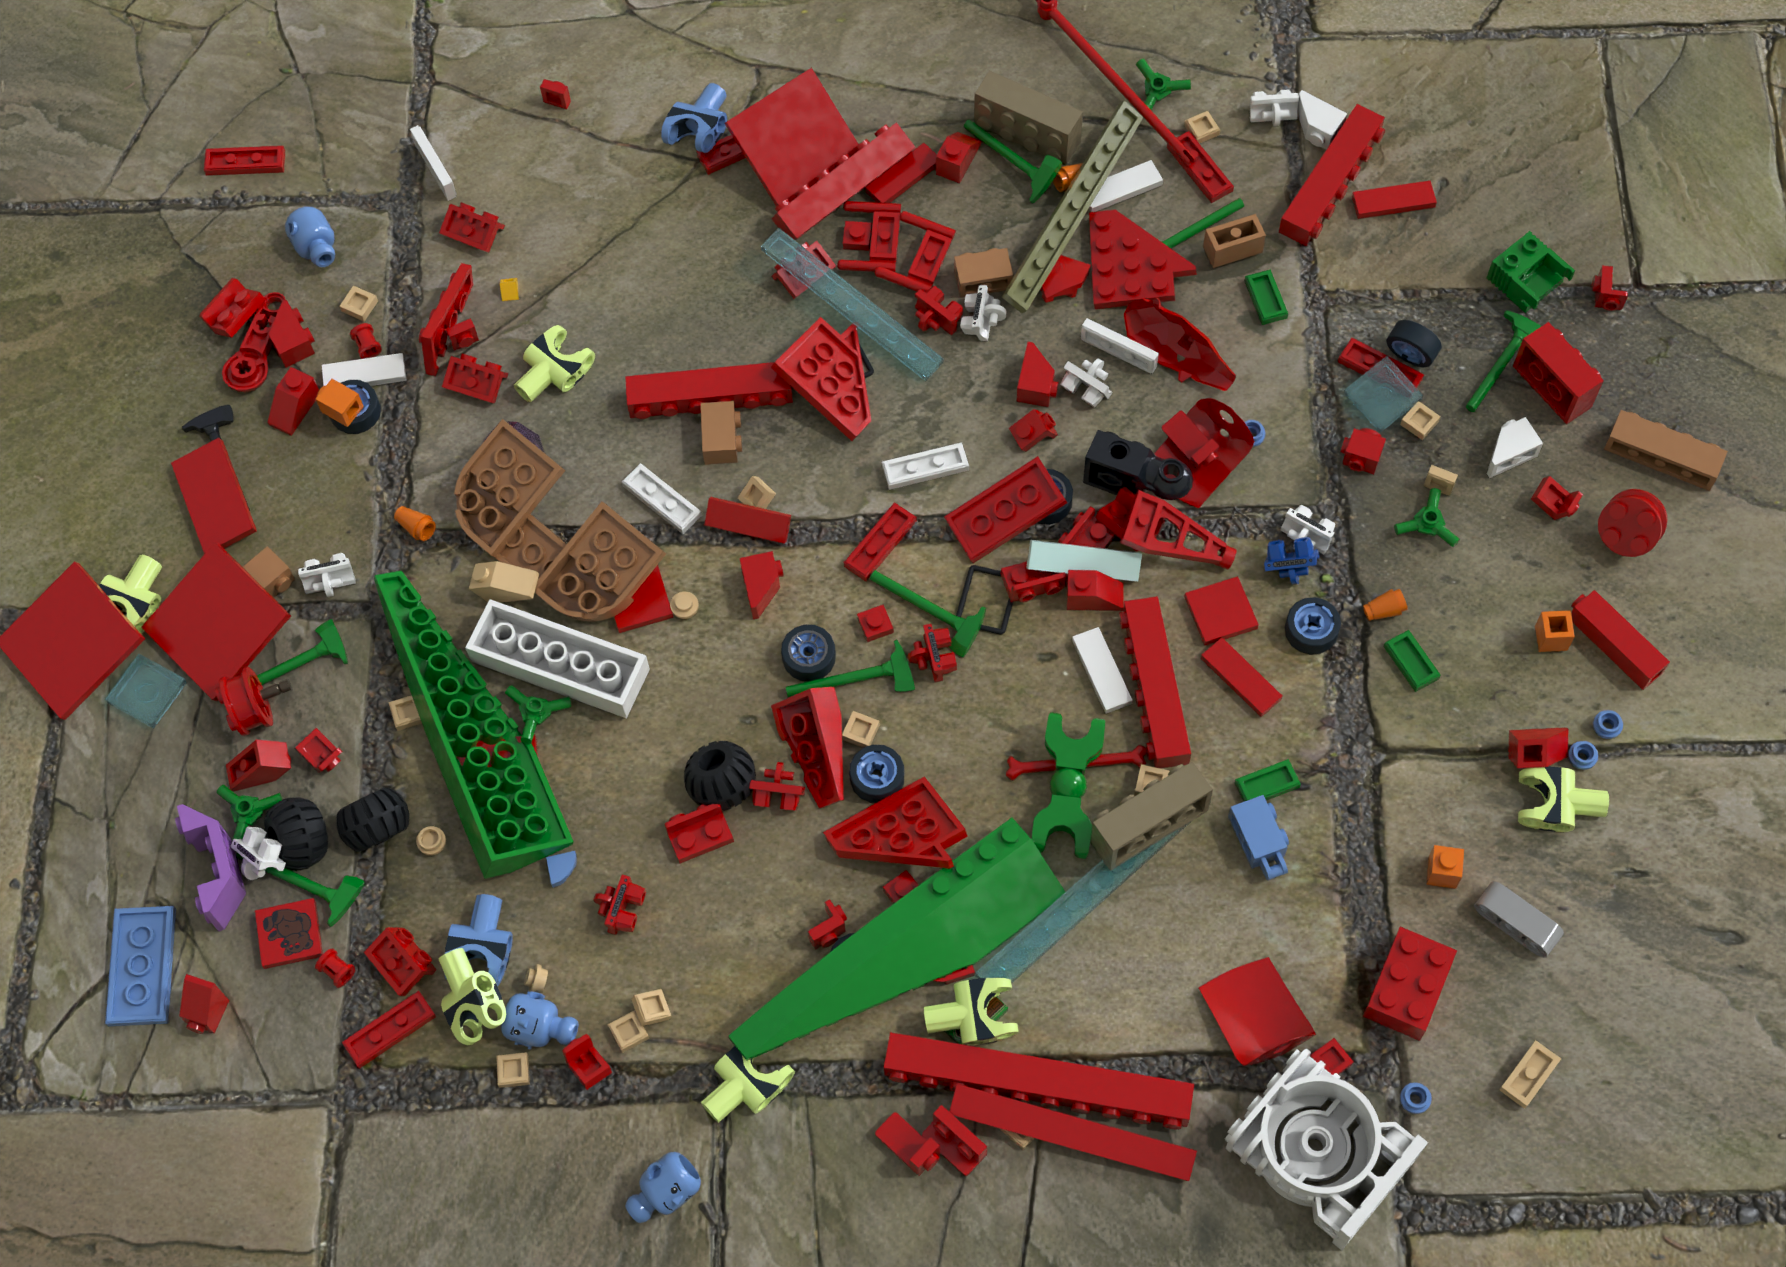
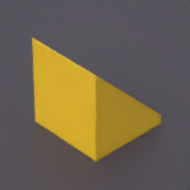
M501 279L502 301L519 300L518 279Z

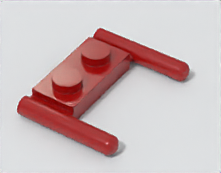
M845 201L843 209L847 212L874 213L870 260L841 259L837 263L838 269L875 272V269L880 266L896 272L901 204Z
M903 211L899 216L900 220L926 230L925 236L907 276L880 266L875 269V276L916 292L920 289L926 292L933 287L951 242L954 239L956 230Z

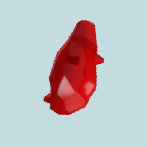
M1157 297L1153 300L1142 298L1129 303L1124 312L1127 337L1158 352V363L1178 371L1179 381L1183 382L1188 378H1192L1197 382L1223 391L1229 389L1236 379V375L1220 357L1214 345L1204 333L1183 316L1162 307L1160 299ZM1177 354L1185 357V359L1178 362Z

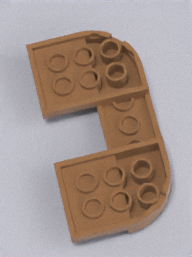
M502 419L466 463L458 477L454 495L457 496V510H455L459 524L473 541L498 561L538 572L539 577L535 593L555 610L570 618L585 622L602 621L618 615L634 601L631 597L664 558L666 553L603 501H601L566 544L531 514L566 470Z

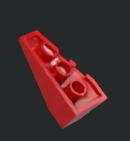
M810 688L771 705L778 734L782 741H787L793 752L790 756L794 763H799L805 774L804 781L818 807L824 808L843 801L842 719L835 688Z

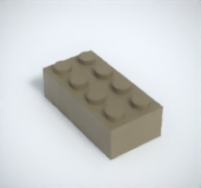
M990 70L975 92L974 123L985 131L993 132L1006 141L1020 144L1029 151L1037 152L1044 156L1056 157L1064 165H1067L1081 143L1083 111Z
M1193 762L1185 766L1180 764L1174 767L1168 773L1169 776L1159 781L1156 779L1151 781L1140 794L1136 796L1131 794L1125 797L1117 808L1112 811L1104 810L1094 818L1090 843L1110 871L1208 811L1213 789Z

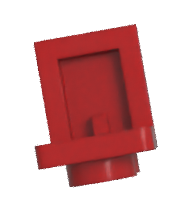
M1182 410L1162 426V431L1196 469L1202 464L1207 467L1218 457L1216 452L1220 446L1213 438L1208 440Z
M897 1112L892 1113L875 1131V1136L918 1176L925 1170L930 1171L940 1160V1145L931 1137L926 1140Z

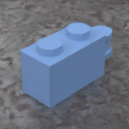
M1264 795L1231 806L1228 818L1251 868L1260 866L1267 880L1287 874L1288 869L1283 857L1285 856L1287 845H1289V840L1283 828L1279 829L1275 821L1277 814L1272 803H1267ZM1275 860L1276 865L1269 867L1268 863Z

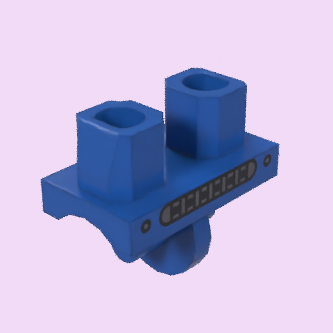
M1310 537L1295 539V552L1286 553L1284 541H1270L1267 548V558L1264 562L1265 571L1279 570L1280 578L1290 577L1292 585L1299 584V576L1309 574L1308 567L1306 566L1316 565L1317 559H1319L1318 549L1314 550Z

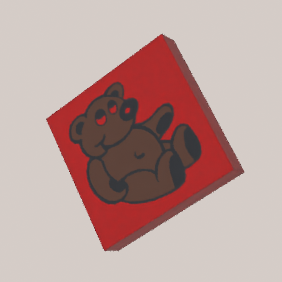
M314 898L255 910L261 964L264 969L321 957L323 950L317 906Z

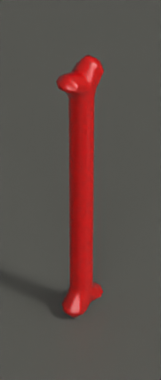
M1138 745L1129 752L1101 754L1095 761L1089 763L1087 767L1132 763L1140 768L1141 764L1146 765L1143 758L1146 754V748ZM1010 756L1007 760L1009 769L1006 771V777L1014 781L1022 774L1056 771V762L1054 759L1020 762Z

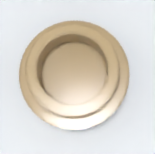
M679 592L671 599L670 608L676 617L689 619L697 613L699 603L694 594Z
M426 827L419 832L416 844L423 854L436 855L444 849L446 836L438 827Z
M536 964L534 969H528L524 981V986L528 987V991L543 992L548 970L543 969L542 965Z

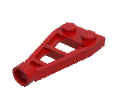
M1140 490L1135 494L1120 541L1121 544L1147 554L1210 563L1227 570L1231 567L1237 552L1235 548L1228 546L1224 541L1165 500ZM1160 518L1167 519L1178 528L1179 533L1175 542H1163L1155 538L1154 533ZM1187 532L1203 539L1204 546L1202 551H1194L1183 546Z

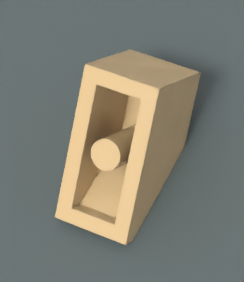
M498 561L475 564L469 590L487 602L489 599L499 603L533 599L539 573Z

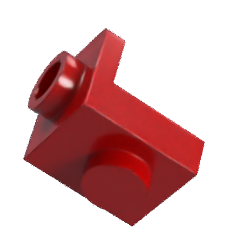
M1602 265L1598 276H1593L1591 291L1596 292L1595 307L1604 308L1609 311L1622 310L1628 298L1627 291L1612 290L1613 266Z
M1033 409L1009 427L1019 447L1025 452L1046 436L1053 439L1058 436L1054 429L1056 423L1047 412L1042 413L1036 409Z
M1551 476L1542 479L1531 500L1552 519L1556 520L1572 516L1578 510V502L1583 494L1580 491L1569 493Z
M317 728L311 731L294 748L318 773L324 769L330 772L341 761L337 756L343 752L339 747L336 748Z
M830 899L824 902L825 910L830 918L808 931L809 941L815 950L821 946L823 948L831 946L838 940V936L846 932L845 921L847 917L839 904L834 906Z
M588 1034L572 1040L562 1050L567 1066L586 1090L612 1073L608 1063L593 1046Z

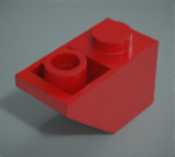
M287 300L281 303L269 331V337L286 368L315 354L311 345L315 340L309 328H302L300 323L304 322L299 310L297 307L292 309Z
M1564 727L1509 730L1508 758L1517 768L1548 767L1568 757L1569 729Z

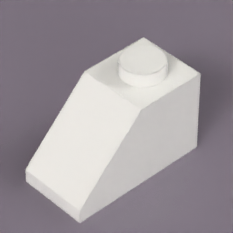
M1303 90L1299 93L1297 113L1305 139L1313 145L1327 150L1346 121L1347 113Z
M1526 417L1518 421L1510 420L1501 427L1487 471L1489 478L1538 456L1543 442Z

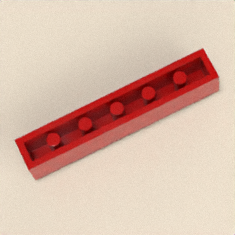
M1356 104L1282 216L1278 233L1306 247L1312 238L1317 239L1323 228L1322 222L1324 219L1329 220L1336 208L1335 202L1337 199L1341 201L1348 190V182L1350 180L1355 181L1361 169L1359 167L1362 161L1366 163L1372 154L1373 144H1379L1385 133V129L1382 128L1384 116Z
M897 122L890 128L885 124L874 133L876 136L874 140L869 142L865 139L854 148L856 150L854 155L849 157L846 154L835 162L837 168L831 172L828 169L824 170L815 178L817 183L811 187L808 184L804 185L795 193L797 198L791 202L786 199L775 208L777 213L772 217V221L790 244L916 148Z
M774 362L625 376L630 418L638 419L659 415L670 417L680 413L700 414L701 403L734 401L735 408L745 407L748 409L764 405L782 406L786 403H793L792 387L771 368Z
M1158 596L1124 601L1123 612H1119V622L1121 629H1126L1127 638H1124L1126 654H1131L1133 663L1129 664L1130 676L1132 681H1137L1138 690H1135V700L1137 707H1142L1144 716H1140L1142 733L1148 734L1149 743H1146L1148 760H1153L1155 768L1160 769L1175 767L1180 764L1187 765L1190 762L1191 749Z

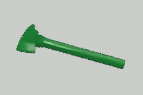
M967 120L964 124V128L1030 177L1033 190L1029 199L1031 203H1035L1044 194L1061 168L1062 161L1050 155L1045 156L1040 168L1034 167L973 121Z
M1238 198L1161 242L1172 249L1242 209L1244 203L1241 198Z
M1508 310L1504 312V317L1512 323L1514 335L1467 403L1466 409L1468 411L1475 412L1521 346L1523 338L1540 328L1541 325L1520 314Z
M873 571L870 576L871 581L950 625L957 633L951 640V646L948 647L960 657H965L981 628L986 607H981L976 615L968 616L966 619L961 618L880 572Z
M330 619L315 629V632L322 638V641L315 645V647L257 675L261 684L264 685L318 657L326 655L340 658L344 664H348L344 644L333 620Z
M896 639L894 640L895 651L890 656V660L881 665L790 685L785 688L789 698L810 688L837 687L881 676H894V690L896 692L914 691L915 685L906 655Z
M239 853L236 854L237 859L241 861L244 859ZM268 867L265 872L319 896L329 903L331 916L327 921L329 927L337 923L348 911L365 884L364 880L346 875L339 888L333 889L327 888L285 867L283 871H278L274 867Z

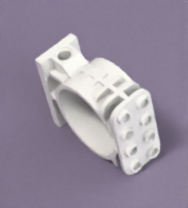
M1297 1049L1287 1060V1065L1282 1071L1284 1074L1281 1075L1277 1072L1267 1084L1268 1088L1263 1093L1265 1096L1262 1098L1258 1095L1249 1105L1248 1111L1244 1116L1246 1119L1242 1121L1238 1118L1227 1133L1229 1134L1225 1138V1141L1228 1142L1226 1150L1230 1153L1234 1151L1241 1157L1240 1161L1244 1165L1247 1163L1256 1170L1255 1174L1259 1177L1263 1175L1268 1184L1284 1198L1303 1206L1312 1207L1314 1223L1334 1239L1332 1241L1334 1245L1343 1250L1419 1157L1428 1142L1419 1135L1416 1137L1412 1136L1396 1122L1380 1123L1373 1106L1364 1094L1353 1085L1341 1080L1337 1073L1334 1075L1329 1073L1325 1069L1326 1064L1319 1061L1317 1063L1310 1057L1311 1052L1308 1049H1304L1302 1052ZM1327 1100L1333 1101L1326 1111L1306 1110L1296 1114L1287 1122L1280 1137L1279 1147L1283 1163L1279 1165L1276 1161L1275 1136L1281 1122L1294 1111L1303 1108H1321ZM1356 1120L1359 1126L1352 1133L1355 1153L1348 1172L1339 1180L1327 1185L1313 1186L1303 1183L1305 1180L1320 1182L1331 1179L1344 1168L1351 1152V1140L1347 1129ZM1308 1140H1319L1323 1145V1150H1312L1308 1145ZM1378 1157L1391 1167L1384 1176L1380 1177L1371 1172ZM1360 1189L1365 1194L1366 1199L1356 1209L1346 1199Z

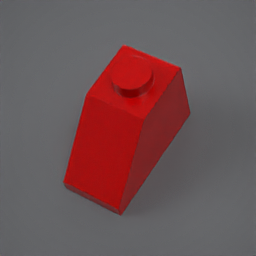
M960 132L947 136L936 155V175L960 184L982 141Z
M1027 342L1017 386V402L1049 407L1051 397L1056 398L1059 382L1054 381L1055 370L1033 342Z
M293 367L289 368L276 387L267 422L269 426L290 436L293 435L316 401L319 388L314 377Z
M773 551L739 558L753 620L759 619L780 589L779 577L784 576L781 561H775Z
M1068 570L1067 610L1123 611L1124 592L1122 582L1097 570Z
M256 739L228 762L226 770L230 789L232 791H239L276 781L291 769V758L288 754L286 742Z
M186 974L179 1016L187 1024V1029L198 1034H203L204 1031L215 1034L229 999L215 983Z

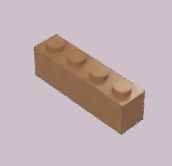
M1623 410L1620 411L1604 448L1606 451L1708 491L1714 485L1728 452L1716 444L1700 441L1693 438L1690 434L1677 432L1667 428L1662 423H1654L1641 418L1636 413Z

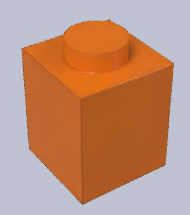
M331 379L327 385L323 386L316 397V402L321 412L346 427L351 424L364 407L357 392L334 379Z
M1571 610L1541 612L1535 625L1539 652L1568 651L1575 637Z
M1434 845L1428 857L1426 885L1456 889L1462 879L1464 849Z

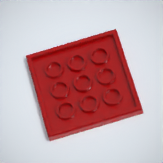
M812 67L724 123L776 207L786 199L789 202L797 198L795 193L806 184L809 187L817 183L815 178L826 169L829 172L837 168L835 162L846 154L849 157L856 153L854 148L859 145Z
M214 543L141 628L212 700L218 702L215 689L220 687L219 679L223 676H227L230 679L242 674V670L251 664L290 619L291 615L220 544Z
M74 561L0 636V648L60 719L66 720L145 638L87 571Z

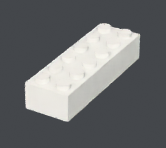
M489 599L465 647L470 661L566 697L569 696V698L626 719L650 670L646 655Z

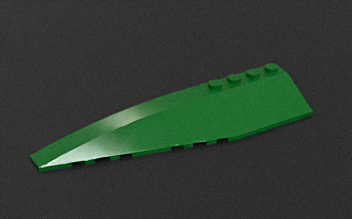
M396 571L375 575L374 581L408 687L484 879L512 873L573 845L574 841L533 745L523 743L522 741L518 742L516 736H522L517 730L519 726L512 717L508 718L501 708V702L496 696L493 697L486 688V682L462 650H457L452 643L453 638L447 630H442L436 622L435 614L431 609L428 610L421 602L420 594L404 573ZM482 740L489 745L496 744L491 759L486 749L476 747L478 741ZM505 749L511 755L509 758H503L498 752ZM457 757H466L463 766ZM489 761H491L492 767H487Z
M1010 818L952 861L954 867L950 869L942 868L828 953L728 1035V1038L746 1061L779 1048L790 1040L810 1035V1032L816 1029L831 1026L847 1016L857 1015L895 999L899 994L911 989L914 991L923 987L925 983L937 978H943L963 967L966 969L978 963L1066 897L1067 893L1032 839L1013 818Z

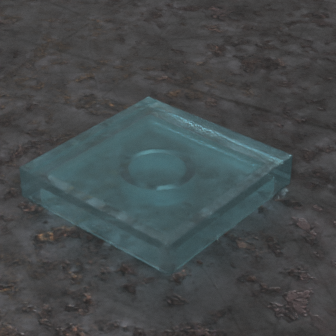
M1388 356L1344 390L1348 398L1379 432H1382L1418 401L1423 399L1421 392Z
M138 653L105 700L110 705L155 728L187 681L185 678Z

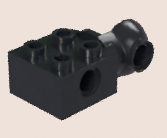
M1097 430L1085 457L1083 483L1117 495L1120 489L1126 487L1134 494L1139 490L1144 492L1146 489L1161 499L1176 500L1184 497L1191 490L1193 476L1188 466L1178 459L1157 457L1150 448L1145 447L1140 442H1131L1120 438L1113 432ZM1172 474L1176 476V478L1170 479L1167 478L1165 475Z

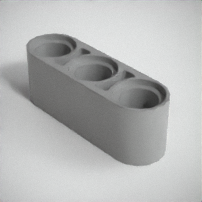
M1492 881L1474 904L1475 910L1481 916L1542 958H1546L1564 935L1563 929L1556 922L1501 883Z

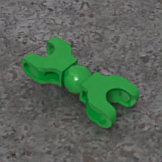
M1050 712L1048 716L1045 748L1056 762V771L1050 780L1051 803L1048 807L1042 809L1034 817L1032 841L1040 853L1045 850L1048 837L1052 833L1064 831L1069 833L1074 839L1075 856L1081 859L1088 857L1092 823L1081 809V798L1085 795L1087 789V781L1084 777L1085 769L1089 763L1095 761L1101 755L1103 750L1104 719H1093L1090 730L1082 739H1072L1067 737L1062 730L1061 714Z

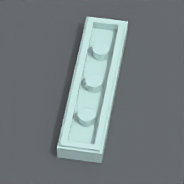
M1030 540L1026 568L1058 573L1065 572L1067 574L1068 570H1097L1114 579L1138 582L1142 553Z

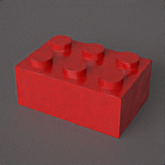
M1549 322L1523 338L1513 364L1516 371L1566 424L1592 408L1604 381L1598 370L1591 367L1583 359L1580 351L1573 348L1565 340L1562 332L1559 329H1555Z
M1400 926L1363 1017L1420 1041L1426 1032L1457 950Z

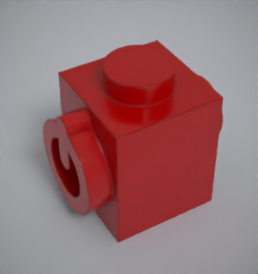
M1354 428L1351 438L1345 437L1340 453L1345 454L1342 464L1354 471H1364L1374 475L1386 438L1381 437L1373 429L1362 428L1358 430Z

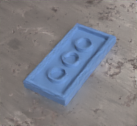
M174 906L114 909L105 1024L108 1027L168 1024L176 908Z

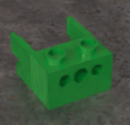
M1529 231L1492 261L1486 279L1495 284V287L1502 290L1506 297L1526 313L1531 308L1535 310L1538 307L1539 301L1563 283L1565 277L1570 281L1575 270L1553 250L1547 248V245H1543V242Z

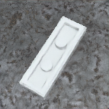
M417 125L411 128L410 131L414 144L448 201L455 198L457 194L453 181L421 127Z
M1152 160L1107 177L1089 207L1090 212L1099 211L1162 186L1163 179Z
M1088 318L1082 324L1081 340L1153 374L1158 363V352Z
M399 353L322 365L323 386L327 385L331 379L339 383L346 380H361L370 386L406 381L404 355Z
M961 442L883 461L882 468L888 488L891 490L969 471V464Z
M641 463L622 481L624 488L682 534L702 516L698 508Z
M1099 627L1073 636L1072 642L1105 714L1131 705L1133 700Z

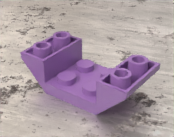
M183 804L178 805L179 817L175 818L179 833L184 834L187 844H193L198 852L208 849L210 854L214 853L216 862L212 863V869L216 880L197 886L199 896L195 897V902L200 915L204 914L207 923H212L218 931H222L226 928L246 895L236 852L231 848L232 839L217 820Z

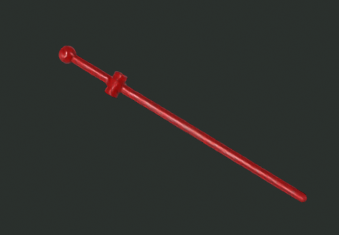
M1035 0L1040 17L1044 20L1053 19L1187 165H1191V162L1194 163L1195 158L1060 13L1057 9V0Z

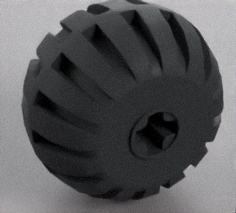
M714 741L708 743L709 745L707 746L703 745L698 749V752H694L690 756L684 770V783L688 795L697 805L720 804L722 810L725 811L731 809L734 805L735 807L740 805L742 800L748 798L753 790L749 789L751 780H756V772L751 756L741 746L728 741Z
M389 787L379 789L343 807L338 811L336 817V826L340 838L348 847L357 852L364 851L392 838L394 835L407 829L409 825V810L406 801L399 793Z
M300 797L286 798L268 810L264 820V830L267 832L266 839H273L282 844L279 858L286 863L285 868L291 870L308 869L325 856L328 849L326 825L321 812L312 801Z

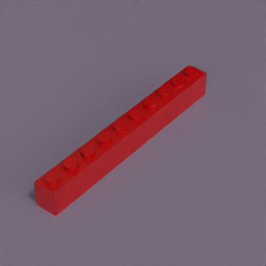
M890 1032L884 1063V1076H889L891 1081L906 1083L907 1080L919 1081L921 1086L928 1088H937L938 1085L948 1086L953 1092H955L956 1084L958 1083L1026 1103L1029 1100L1041 1102V1106L1057 1109L1060 1105L1071 1107V1111L1080 1114H1088L1090 1111L1101 1112L1105 1118L1120 1119V1116L1130 1117L1133 1122L1139 1124H1150L1151 1121L1163 1123L1165 1128L1179 1130L1182 1126L1187 1127L1190 1120L1194 1083Z

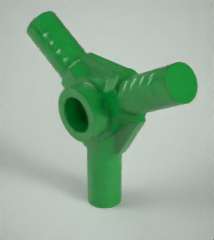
M1144 58L1136 63V66L1145 77V95L1147 97L1144 103L1150 110H1152L1156 101L1164 99L1172 93L1171 91L1191 90L1190 79L1171 81V78L1158 72L1154 73Z
M1437 488L1430 489L1427 506L1423 507L1413 517V520L1394 524L1396 535L1417 530L1423 534L1438 535L1451 547H1455L1460 541V538L1445 527V521L1441 511L1438 509L1441 490Z
M513 685L509 686L505 691L508 697L519 704V710L523 722H525L520 740L526 744L532 743L536 726L542 724L551 716V712L571 708L569 696L547 701V699L527 697Z
M221 785L217 790V794L231 805V813L235 824H237L233 839H243L246 828L252 826L260 818L264 810L283 800L281 793L259 800L258 797L237 796L226 785Z

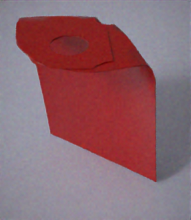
M1212 398L1200 399L1186 414L1208 440L1213 438L1220 446L1216 452L1218 457L1210 465L1205 467L1202 464L1196 469L1169 437L1154 453L1155 456L1163 459H1178L1188 466L1192 472L1193 485L1188 494L1179 500L1196 508L1202 506L1217 487L1248 455L1255 442L1247 425L1236 412L1225 403ZM1220 410L1230 414L1233 418V423L1227 422L1221 416ZM1221 429H1225L1229 436H1222L1220 433ZM1172 474L1165 475L1167 478L1170 479L1176 478V476Z
M1269 957L1229 970L1199 987L1236 1059L1243 1066L1265 1062L1284 1055L1316 1035L1310 1022L1296 1003Z

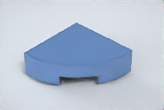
M575 851L546 857L552 887L563 884L576 867L577 855Z

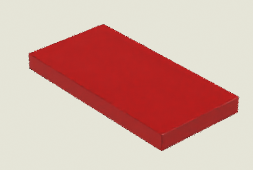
M220 438L171 462L204 554L214 543L226 548L257 532L226 447Z
M1037 456L950 512L944 518L970 561L975 563L1067 504V501Z

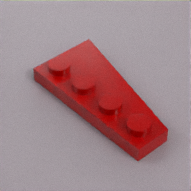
M461 263L456 273H452L447 290L442 291L437 308L432 309L427 326L423 327L420 331L419 343L422 344L425 374L436 377L439 370L436 363L438 356L444 357L447 350V345H445L448 336L446 328L457 323V312L462 313L473 287L471 265Z

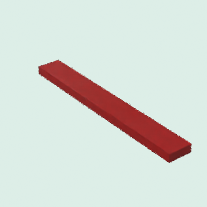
M958 1083L956 1084L949 1110L952 1115L1186 1181L1190 1180L1197 1150Z

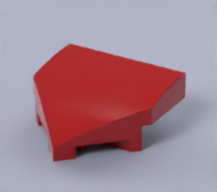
M1060 255L1040 289L1045 303L1052 302L1055 297L1062 295L1072 298L1076 297L1077 289L1081 288L1089 275L1091 265Z

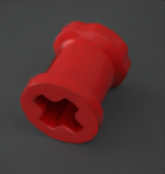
M368 323L357 325L350 331V337L356 342L361 359L376 357L382 351L380 343L376 342L373 335L374 329Z
M331 948L321 955L316 962L315 969L328 975L333 980L334 985L340 988L353 977L356 970L355 966L346 964L337 956L338 952Z

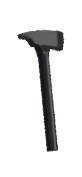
M223 405L209 410L182 426V430L184 432L197 430L200 433L205 432L210 442L217 438L221 439L219 427L234 422L231 405Z

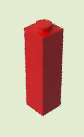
M1595 590L1588 596L1580 595L1572 603L1571 607L1573 610L1571 616L1573 624L1642 690L1664 673L1670 661Z

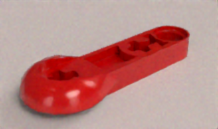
M272 292L265 296L266 300L258 308L240 346V350L230 357L223 366L222 376L224 382L237 392L254 391L267 379V356L273 345L269 337V331L279 310H270L268 306L272 302L282 303L286 300L278 292ZM244 368H249L250 371L247 372Z

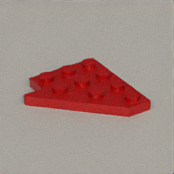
M1116 209L1089 212L1093 302L1095 309L1128 306L1129 303L1142 298L1153 300L1157 297L1160 299V302L1175 301L1174 277L1197 275L1194 264Z
M820 317L774 362L771 368L847 438L853 441L871 422L857 326L855 323H852L840 335Z
M925 776L823 832L826 841L838 858L949 869L954 867L945 849L968 837L964 826Z

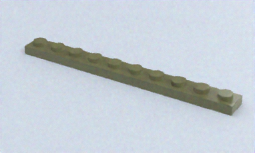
M1126 101L1121 102L1114 111L1002 295V298L1020 313L1026 312L1144 118Z

